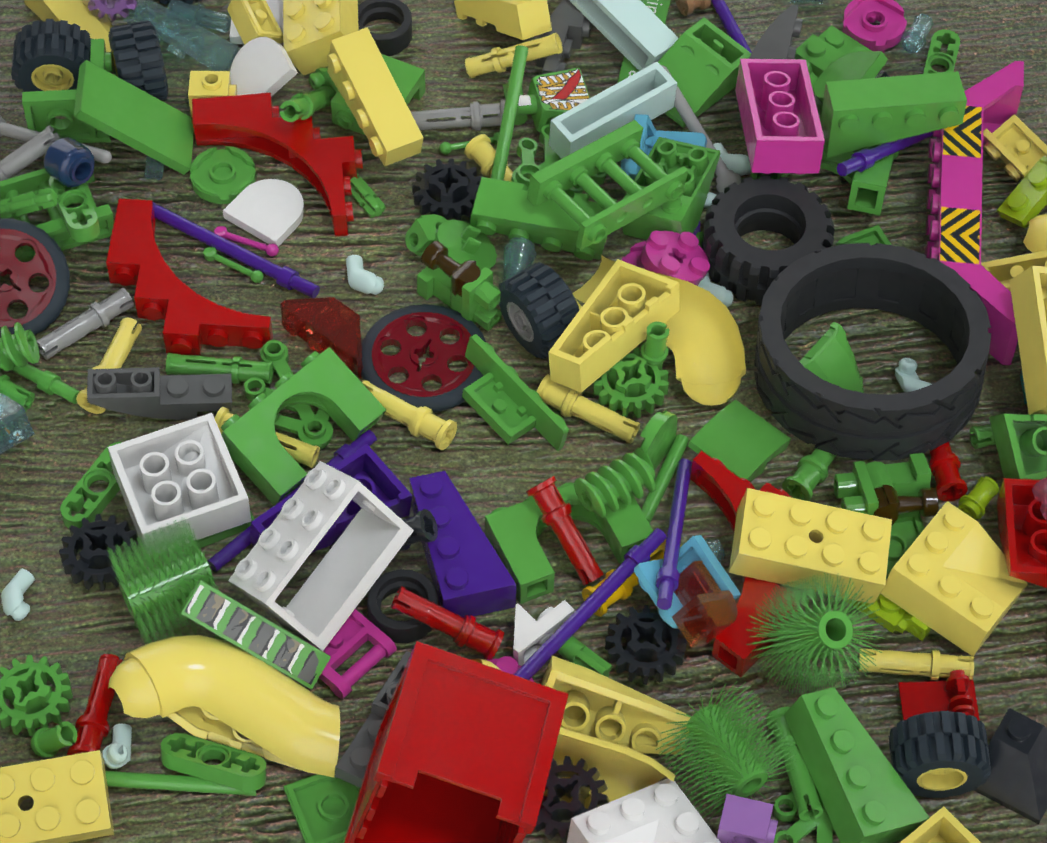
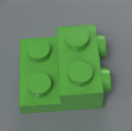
M831 25L819 37L812 34L796 49L795 59L806 60L808 72H813L819 78L822 72L839 58L853 52L872 50Z

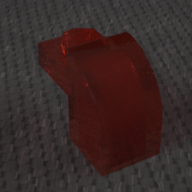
M702 561L692 562L680 573L679 585L674 593L683 607L672 618L691 648L705 646L736 620L738 613L736 602L730 590H720Z

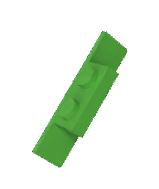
M477 334L471 336L465 357L484 376L464 388L462 398L508 445L535 427L557 451L561 450L564 447L569 432L564 419L559 414L554 413L543 402L541 396L535 390L530 389L519 378L518 373L513 367L507 366L498 357L494 348L489 343L484 342Z

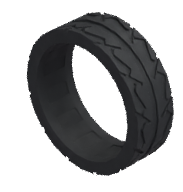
M852 243L820 249L817 253L812 252L792 262L777 275L763 296L758 321L754 366L757 367V371H754L757 391L766 408L771 409L773 412L771 415L786 431L807 444L812 443L815 445V448L836 456L859 460L872 458L873 461L905 459L910 454L925 453L928 449L931 451L952 440L967 425L980 401L990 350L991 333H988V328H991L987 309L976 291H972L969 288L971 285L950 267L934 258H926L927 255L900 246L879 243L870 245V243ZM851 308L878 309L914 320L935 333L949 348L957 362V366L950 374L936 383L912 392L891 395L866 394L841 388L821 379L806 369L791 353L785 339L800 325L814 317L831 311Z

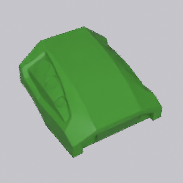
M833 322L830 325V329L799 362L806 369L829 383L844 389L864 393L863 378L859 374L855 356L847 341L846 332L841 324Z

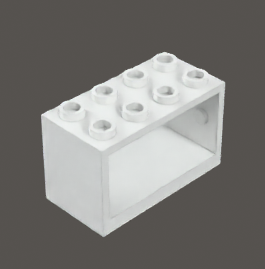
M319 461L316 467L308 472L303 484L293 497L284 503L280 514L270 527L261 533L258 542L250 553L238 563L235 572L228 581L286 629L323 651L414 530L361 482ZM353 500L361 507V510L287 607L279 606L275 602L276 598L346 506Z

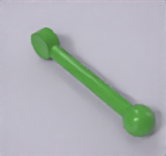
M496 132L493 137H489L491 144L497 145L499 132ZM470 141L453 144L443 142L440 144L439 150L442 154L447 155L452 150L465 148Z
M214 247L204 249L203 255L206 261L216 260L249 276L254 283L263 281L264 275L260 270L252 271L217 254Z

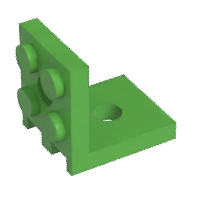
M91 39L90 62L108 72H113L112 52H106L104 39ZM77 89L22 92V104L28 129L41 132L50 125L54 128L53 134L57 132L60 138L69 137L80 143L111 142V136L74 117ZM55 116H64V117H66V118H65V119H57V118H55Z

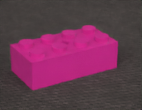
M740 58L735 91L752 173H819L825 139L806 60Z

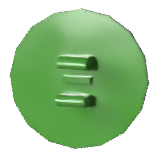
M455 219L444 221L437 228L435 240L448 248V257L462 264L469 260L476 261L480 272L485 266L491 269L496 264L497 254L495 247L484 233H481V229L470 226L465 221Z

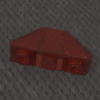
M335 297L284 300L280 304L281 323L290 335L299 336L308 343L313 351H317L319 354L330 347L358 379L362 377L360 315Z

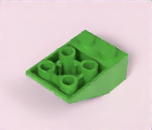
M703 17L678 38L658 63L667 67L694 114L698 117L736 87L740 58L749 59L751 53ZM675 106L665 112L667 116L681 127H686Z
M658 137L648 156L668 175L683 166L687 168L688 174L685 190L677 200L668 201L623 226V234L645 240L649 238L651 232L656 230L673 231L679 234L686 231L693 234L702 215L720 158V150ZM642 169L639 170L634 179L642 189L655 182ZM626 193L623 199L629 197L630 195Z

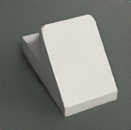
M565 600L555 608L549 607L544 610L537 621L518 603L516 604L513 658L516 659L519 665L522 666L575 612Z

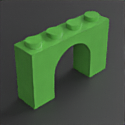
M879 145L872 146V147H868V148H864V149H869V150H870V149L875 148V147H877V146H879ZM823 149L820 169L838 174L837 165L850 159L852 154L860 150L827 158L825 149ZM894 154L876 161L873 167L863 172L854 171L846 176H842L851 185L847 209L881 215ZM751 171L750 177L754 180L760 179L761 175H771V179H780V176L787 178L790 173L763 174L752 173Z
M330 347L321 354L317 351L311 353L301 363L303 367L294 375L291 372L286 373L275 383L276 390L268 396L265 393H261L248 405L250 410L242 417L235 414L221 426L223 430L221 435L231 458L274 506L301 485L307 475L303 468L281 445L276 436L275 416L281 410L295 404L316 406L325 411L352 441L375 426L386 412L382 404Z
M565 483L557 488L564 502L570 503L572 507V512L570 513L572 519L581 520L596 527L605 537L619 565L625 560L624 555L634 545L639 546L653 532L632 492H630L631 503L626 506L618 498L619 509L613 512L606 504L604 505L606 516L600 518L595 511H588L581 504L576 495L574 483ZM533 496L516 505L497 508L485 516V535L516 583V597L520 604L554 592L555 572L538 542L540 534L548 526L542 522L543 514Z

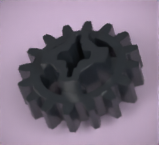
M453 158L449 159L448 164H443L440 159H437L435 167L425 164L424 173L417 172L416 182H412L414 205L420 206L421 215L430 212V215L435 214L447 220L454 218L460 221L462 215L471 218L481 177L483 176H477L476 167L467 169L466 161L455 165Z
M96 514L95 522L91 523L85 517L82 518L83 526L78 528L71 525L69 527L71 537L67 536L61 539L63 549L59 550L65 574H71L74 584L83 580L87 590H90L94 583L99 584L101 591H105L106 583L112 582L115 587H118L119 583L111 566L110 551L108 552V550L111 548L117 558V545L121 548V545H124L126 542L129 551L131 550V554L133 552L131 548L132 540L134 542L133 546L136 543L138 548L139 544L136 530H130L126 520L117 525L115 515H111L107 521H103L101 515ZM80 548L82 551L79 553L80 559L77 560V552Z
M644 605L643 612L638 613L633 606L629 607L628 617L618 613L616 615V624H609L608 635L605 638V649L608 650L607 661L608 663L616 662L615 672L617 674L625 670L628 671V681L630 682L636 676L642 677L644 685L648 684L649 677L654 676L659 683L663 682L664 672L673 676L676 674V664L683 665L684 652H686L687 639H683L685 629L684 627L672 628L663 621L658 610L656 613H650L649 605ZM623 637L626 639L627 645L625 650H623L621 645ZM667 638L671 646L669 652L666 650L667 645L665 644Z
M565 756L563 765H558L554 758L552 759L545 790L547 789L548 797L545 802L541 803L535 827L537 832L545 828V835L549 840H552L559 833L562 842L567 843L571 822H561L562 820H571V818L610 802L608 796L602 794L608 788L604 780H598L600 776L598 769L593 767L587 771L588 765L582 758L576 766L573 765L570 756ZM591 790V802L588 809H586L585 799L590 796L589 791ZM564 795L568 798H573L568 804L564 800L560 801Z

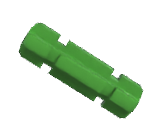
M357 173V178H351V196L361 207L363 206V210L370 218L382 215V212L386 209L385 204L377 197L362 177L359 178Z
M46 187L38 191L0 200V218H14L42 210V206L43 209L55 207L59 198L58 193L52 187Z

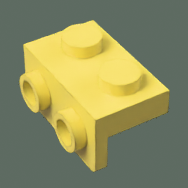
M1015 114L993 133L988 129L983 131V138L986 142L983 145L984 150L993 160L996 161L1000 158L1006 164L1004 169L1016 182L1023 179L1043 156L1047 157V145Z

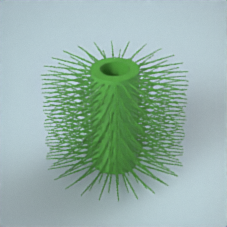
M187 523L184 529L182 528V534L180 532L178 537L176 534L174 536L171 528L167 539L165 537L163 542L159 536L156 543L153 539V543L151 540L148 547L146 544L145 546L143 544L140 548L138 544V548L136 545L131 554V550L129 551L128 549L124 556L122 554L119 557V564L116 555L111 560L112 568L119 579V590L122 593L130 615L135 621V625L137 622L141 638L143 636L145 644L151 636L153 641H157L163 632L166 633L167 631L169 636L172 629H174V632L176 630V633L179 628L181 630L179 625L187 617L185 618L180 613V610L199 579L212 587L215 585L214 579L216 580V578L212 575L209 567L211 565L208 564L205 558V552L204 555L201 552L200 544L198 548L195 534L193 537L191 529L190 531L189 528L187 530ZM186 622L183 624L182 629L183 627L184 629L186 628Z
M828 573L827 581L825 575L828 595L826 607L823 601L825 596L823 578L822 589L821 577L820 586L819 580L817 583L816 577L815 581L812 577V585L811 579L809 587L806 579L805 584L803 582V586L800 581V585L798 583L794 590L792 588V594L790 593L789 584H787L788 589L785 587L787 593L785 596L782 594L785 598L783 601L786 604L782 602L780 595L778 598L775 596L779 610L769 603L772 607L770 608L772 610L771 613H776L778 618L771 616L767 612L764 614L770 618L767 620L777 625L756 619L771 626L761 625L760 627L764 626V628L777 630L765 631L776 633L760 632L764 634L756 635L769 636H749L778 637L751 644L778 641L779 643L756 650L774 647L759 654L761 656L765 654H772L771 656L776 653H778L776 655L778 656L783 653L775 659L777 661L781 658L772 670L789 656L779 667V669L783 665L785 667L783 671H780L779 675H783L784 671L786 674L788 672V677L790 675L789 681L791 679V684L793 682L795 687L794 673L797 671L799 675L798 684L800 682V687L802 686V694L803 674L805 672V669L804 671L802 669L805 665L807 667L805 672L807 690L808 678L809 691L810 681L811 688L813 685L815 690L816 685L817 691L819 680L820 683L822 681V690L823 685L825 688V684L827 685V682L829 684V681L833 687V683L835 686L836 678L837 680L839 678L840 681L844 680L843 675L846 671V666L840 661L841 658L839 657L841 656L839 654L845 658L844 660L847 662L846 665L849 667V672L852 674L854 665L851 663L853 662L851 658L863 667L858 661L860 660L858 658L859 655L852 651L861 653L860 649L863 648L853 643L872 648L862 643H869V641L866 642V640L854 638L865 637L854 635L876 637L866 635L873 633L859 632H881L853 631L879 624L852 626L874 618L856 622V620L869 615L867 613L857 615L859 612L854 614L865 606L866 602L847 615L854 610L853 608L849 609L859 597L841 612L848 604L846 601L850 597V595H846L847 590L844 593L842 605L837 611L839 608L837 606L839 604L838 600L843 597L841 596L842 591L840 593L838 575L835 598H833L831 593L832 584L831 587L830 582L827 584ZM817 591H818L819 598H820V602L818 603V605H816V604H817V602H816V600H817V597H816ZM810 598L813 601L812 610L808 606ZM801 601L804 603L803 605L805 606V612L800 606ZM781 608L784 610L785 616L779 613ZM790 609L792 611V615L789 614L786 610ZM865 652L861 653L865 658L869 656ZM833 656L837 659L839 668L832 662ZM826 657L829 660L831 666L827 662H825ZM818 658L822 662L821 669L817 666ZM791 664L792 668L786 672L787 667ZM812 664H813L814 669H813V672L811 673L812 669L810 670V667H811Z
M741 685L735 692L733 691V693L731 694V696H732L734 693H736L743 685ZM712 691L708 706L703 707L702 702V709L699 706L700 710L698 712L692 707L696 712L693 716L681 714L691 717L689 721L670 722L687 723L675 724L685 725L675 729L687 728L679 732L670 733L672 735L668 737L677 736L671 741L679 740L674 744L668 745L670 746L669 748L677 744L679 745L665 755L669 756L672 752L682 748L672 758L675 759L677 755L683 752L684 754L678 757V760L688 756L681 764L684 765L685 762H690L680 769L683 772L686 767L691 766V768L678 776L679 778L696 769L690 776L682 779L683 781L680 783L698 774L693 780L688 782L692 783L698 778L700 780L686 790H691L694 786L704 782L697 790L703 787L706 788L697 796L709 791L702 798L704 799L712 795L705 802L714 800L707 807L708 809L719 802L706 815H709L714 809L725 802L723 799L726 798V794L730 793L731 795L744 798L751 796L752 799V794L754 795L756 791L760 793L758 790L762 786L773 788L765 786V782L784 780L767 779L778 778L771 776L784 773L780 772L768 776L770 773L784 769L783 767L785 766L778 769L774 768L792 759L793 756L777 763L790 753L788 752L777 758L792 745L791 743L785 749L775 753L783 744L790 740L788 739L786 742L781 743L780 746L772 749L779 741L785 738L784 736L777 742L767 746L778 735L767 741L766 739L773 735L775 731H772L765 737L762 736L769 729L777 725L773 724L769 729L759 733L765 726L771 724L770 722L772 721L770 720L766 725L756 729L764 720L762 719L761 722L753 724L760 717L764 716L765 713H762L752 721L750 720L756 714L762 712L761 710L764 708L762 707L758 712L753 713L749 717L747 716L750 712L754 711V707L744 713L749 709L748 707L756 703L755 700L749 706L736 710L753 700L754 695L740 705L738 704L746 697L745 695L736 702L734 701L739 695L735 698L733 697L729 702L730 697L724 702L725 696L721 697L720 702L716 705L718 696L712 705ZM678 760L672 762L671 765L674 766ZM681 764L674 766L675 768L672 770H676ZM697 790L692 791L688 796L693 795ZM720 808L713 816L718 814L722 808Z

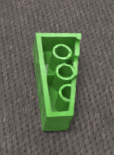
M959 72L826 82L820 120L825 139L824 149L826 157L962 124L967 98Z
M481 177L471 214L470 226L481 229V233L491 235L496 232L507 235L509 239L518 243L530 241L541 244L548 251L559 252L564 250L571 252L582 260L601 259L607 236L600 243L591 244L579 250L576 247L580 226L554 200H547L535 207L527 199L528 187L525 184ZM575 192L574 197H571L590 217L604 210L597 202L589 201L588 194Z
M999 414L989 417L1004 478L1034 480L1047 478V414Z
M835 687L801 695L785 713L786 721L840 843H892L900 841L930 818Z

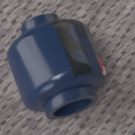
M69 137L60 138L53 142L45 153V170L51 177L65 186L77 187L88 181L94 172L95 159L93 153L75 139Z

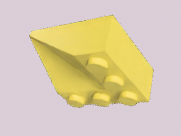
M947 501L894 565L880 594L969 655L974 656L1028 584L1024 580L1009 576L1005 555L979 522Z

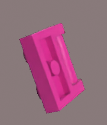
M354 609L323 650L331 658L319 678L329 686L338 698L344 699L352 692L351 687L382 658H389L397 651V647L390 637ZM366 641H370L374 645L345 673L340 675L335 671Z

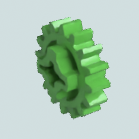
M636 347L633 353L627 354L593 383V394L599 395L598 404L605 405L609 403V409L613 411L617 409L622 410L621 414L624 417H627L629 412H634L637 418H641V410L645 409L652 414L654 413L655 404L663 405L664 395H668L669 373L668 370H662L663 362L659 365L648 364L640 355V349Z
M28 655L26 663L20 664L16 658L12 659L13 668L10 670L2 666L0 667V726L3 729L11 724L13 734L18 735L22 728H27L29 736H33L37 727L49 728L48 723L51 721L57 724L61 723L62 719L59 712H70L71 708L68 700L73 698L72 688L69 686L71 683L68 674L62 673L58 662L50 666L48 658L43 656L39 663H35L32 655ZM47 681L54 685L55 692L51 690V686L46 684ZM6 699H9L10 704L14 705L13 710L6 705Z

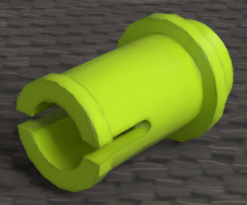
M983 476L980 477L970 493L960 498L958 509L975 520L982 518L985 514V507L999 492V486L996 481L987 476L984 478Z

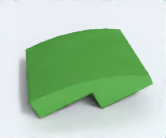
M734 400L699 430L690 440L688 447L698 454L703 451L711 458L719 459L728 470L739 478L752 481L764 472L767 462L787 449L791 438L739 401Z

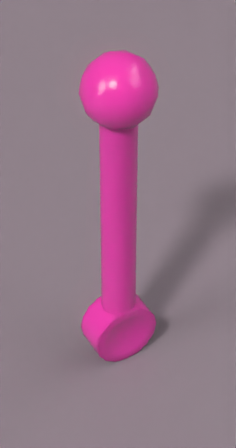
M218 226L214 230L215 234L225 239L227 238L266 251L267 255L271 257L276 256L279 252L276 244L266 245L229 233L224 226Z

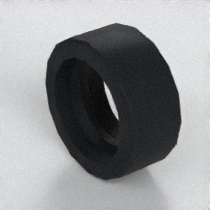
M364 0L358 5L359 30L364 29L365 25L377 19H389L401 25L397 30L388 34L370 32L381 54L392 56L408 47L412 40V13L406 4L400 0Z
M397 569L384 573L370 588L367 601L368 618L370 622L390 637L394 643H411L422 639L432 631L433 627L416 619L408 621L390 619L382 613L381 602L390 594L397 593L401 586L437 605L438 594L433 583L425 575L413 570Z

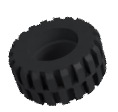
M761 175L760 179L744 178L739 185L734 182L724 188V193L720 192L712 200V205L708 207L705 215L702 249L709 260V276L715 283L720 282V286L736 294L738 300L746 302L748 299L755 301V305H762L763 296L773 280L792 262L812 252L817 253L820 249L833 246L835 228L834 222L831 219V212L825 204L821 205L822 199L814 191L809 193L805 185L799 182L797 184L790 183L789 178L780 176V179H771V175ZM759 230L773 231L784 235L794 245L782 250H763L748 244L741 236Z

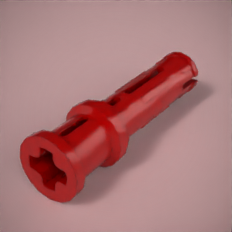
M948 441L931 451L929 450L931 459L928 464L931 475L936 480L937 486L935 489L938 499L946 502L958 500L968 491L966 482L960 476V459L952 453Z
M552 476L527 490L526 493L528 496H533L543 514L542 522L552 527L569 560L576 569L583 586H585L589 582L591 583L603 576L604 573L595 561L570 515L572 512L570 503L564 502L555 486L557 480L555 476Z
M403 586L397 591L398 596L395 595L392 601V609H396L453 637V642L460 648L465 645L483 654L485 660H492L504 637L503 630L497 629L494 631L476 622V617L472 615L461 617L405 589Z
M103 654L99 658L84 715H81L75 723L77 741L68 748L67 756L100 750L103 738L109 734L110 727L107 719L115 694V690L109 687V679L116 667L123 662L116 655Z

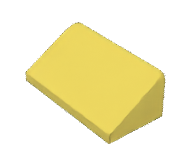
M231 0L227 10L244 45L258 37H268L279 44L284 42L283 33L266 0Z

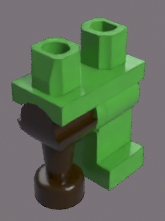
M439 241L432 242L425 249L421 257V262L427 267L417 275V294L426 300L434 295L448 305L450 309L461 313V316L466 320L472 321L474 324L477 323L489 331L501 320L502 315L501 311L496 308L500 303L501 292L499 288L493 285V271L485 266L480 272L476 261L473 260L460 264L448 257V248Z
M924 453L910 454L909 462L884 464L874 461L865 465L864 461L853 462L852 473L835 474L834 493L836 499L842 498V509L892 519V525L897 521L899 514L919 511L923 517H934L939 509L936 489L934 487L930 488L932 473Z

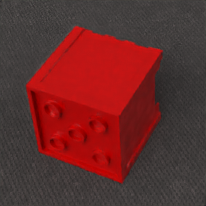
M416 641L379 725L343 843H522L527 834L531 835L536 827L569 694Z

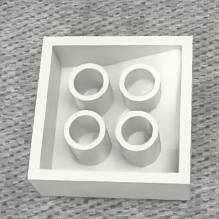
M212 413L108 447L113 473L139 538L141 536L142 541L144 540L146 545V532L148 537L150 535L153 543V531L154 533L156 531L157 536L158 534L160 536V529L162 527L163 532L165 529L168 537V526L169 528L171 526L174 533L176 522L177 524L179 522L182 530V528L184 529L182 523L186 521L189 531L191 529L192 534L194 531L195 538L198 540L252 521L248 496Z
M669 778L571 818L567 843H721L676 782L671 781Z

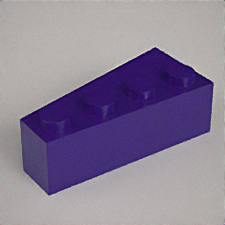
M365 444L333 466V468L361 482L399 518L410 515L412 494L368 444ZM296 492L251 521L250 542L253 546L258 542L261 533L269 528L280 514L284 503L292 498ZM351 500L312 552L335 543L361 510V507Z
M440 471L409 478L410 493L412 494L411 506L414 516H416L418 511L426 509L432 513L437 523V539L430 543L421 542L433 585L438 594L439 606L461 617L465 615L478 616L515 608L516 583L447 473Z

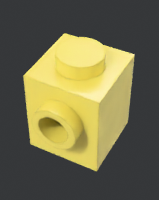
M190 71L188 99L191 117H193L192 99L237 95V85L231 84L230 71Z

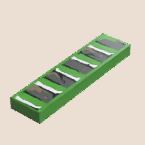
M200 579L180 610L182 615L311 690L331 658L330 655Z

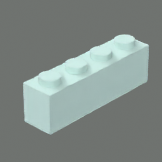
M569 0L639 71L658 62L678 40L675 33L641 0Z
M655 62L552 119L549 146L562 159L633 121L635 114L648 115L653 120L674 108L677 82L658 62Z

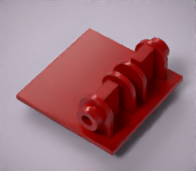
M953 670L950 672V677L947 681L898 682L903 720L927 712L950 711L972 715L980 721L974 680H970L963 670Z

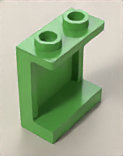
M381 54L406 104L408 105L412 98L420 100L426 92L425 70ZM337 91L331 100L332 122L341 128L350 129L365 135L340 92Z

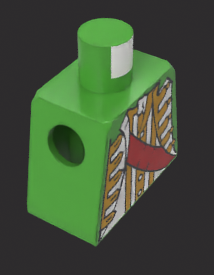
M580 68L534 76L531 79L527 95H520L516 115L531 114L535 128L540 132L542 126L551 124L552 119L590 99Z

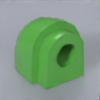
M435 214L421 215L414 221L406 233L405 242L407 248L416 255L422 256L425 249L432 242L436 241L435 234L439 225L447 221V219Z

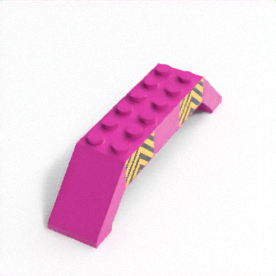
M1014 61L965 90L967 103L963 123L933 131V137H936V139L930 138L928 158H932L934 164H929L927 183L931 184L933 189L928 190L926 209H930V214H932L927 216L926 235H929L931 240L926 243V258H934L955 270L971 285L969 288L972 291H976L987 309L991 328H988V333H991L989 354L1002 365L1012 364L1018 338L1011 292L981 265L983 144L985 143L983 131L988 129L993 133L1012 115H1017L1024 87V61Z

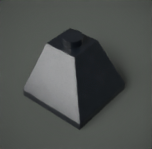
M1009 708L988 745L991 776L989 779H986L985 784L976 787L977 789L974 791L1039 824L1047 810V728Z

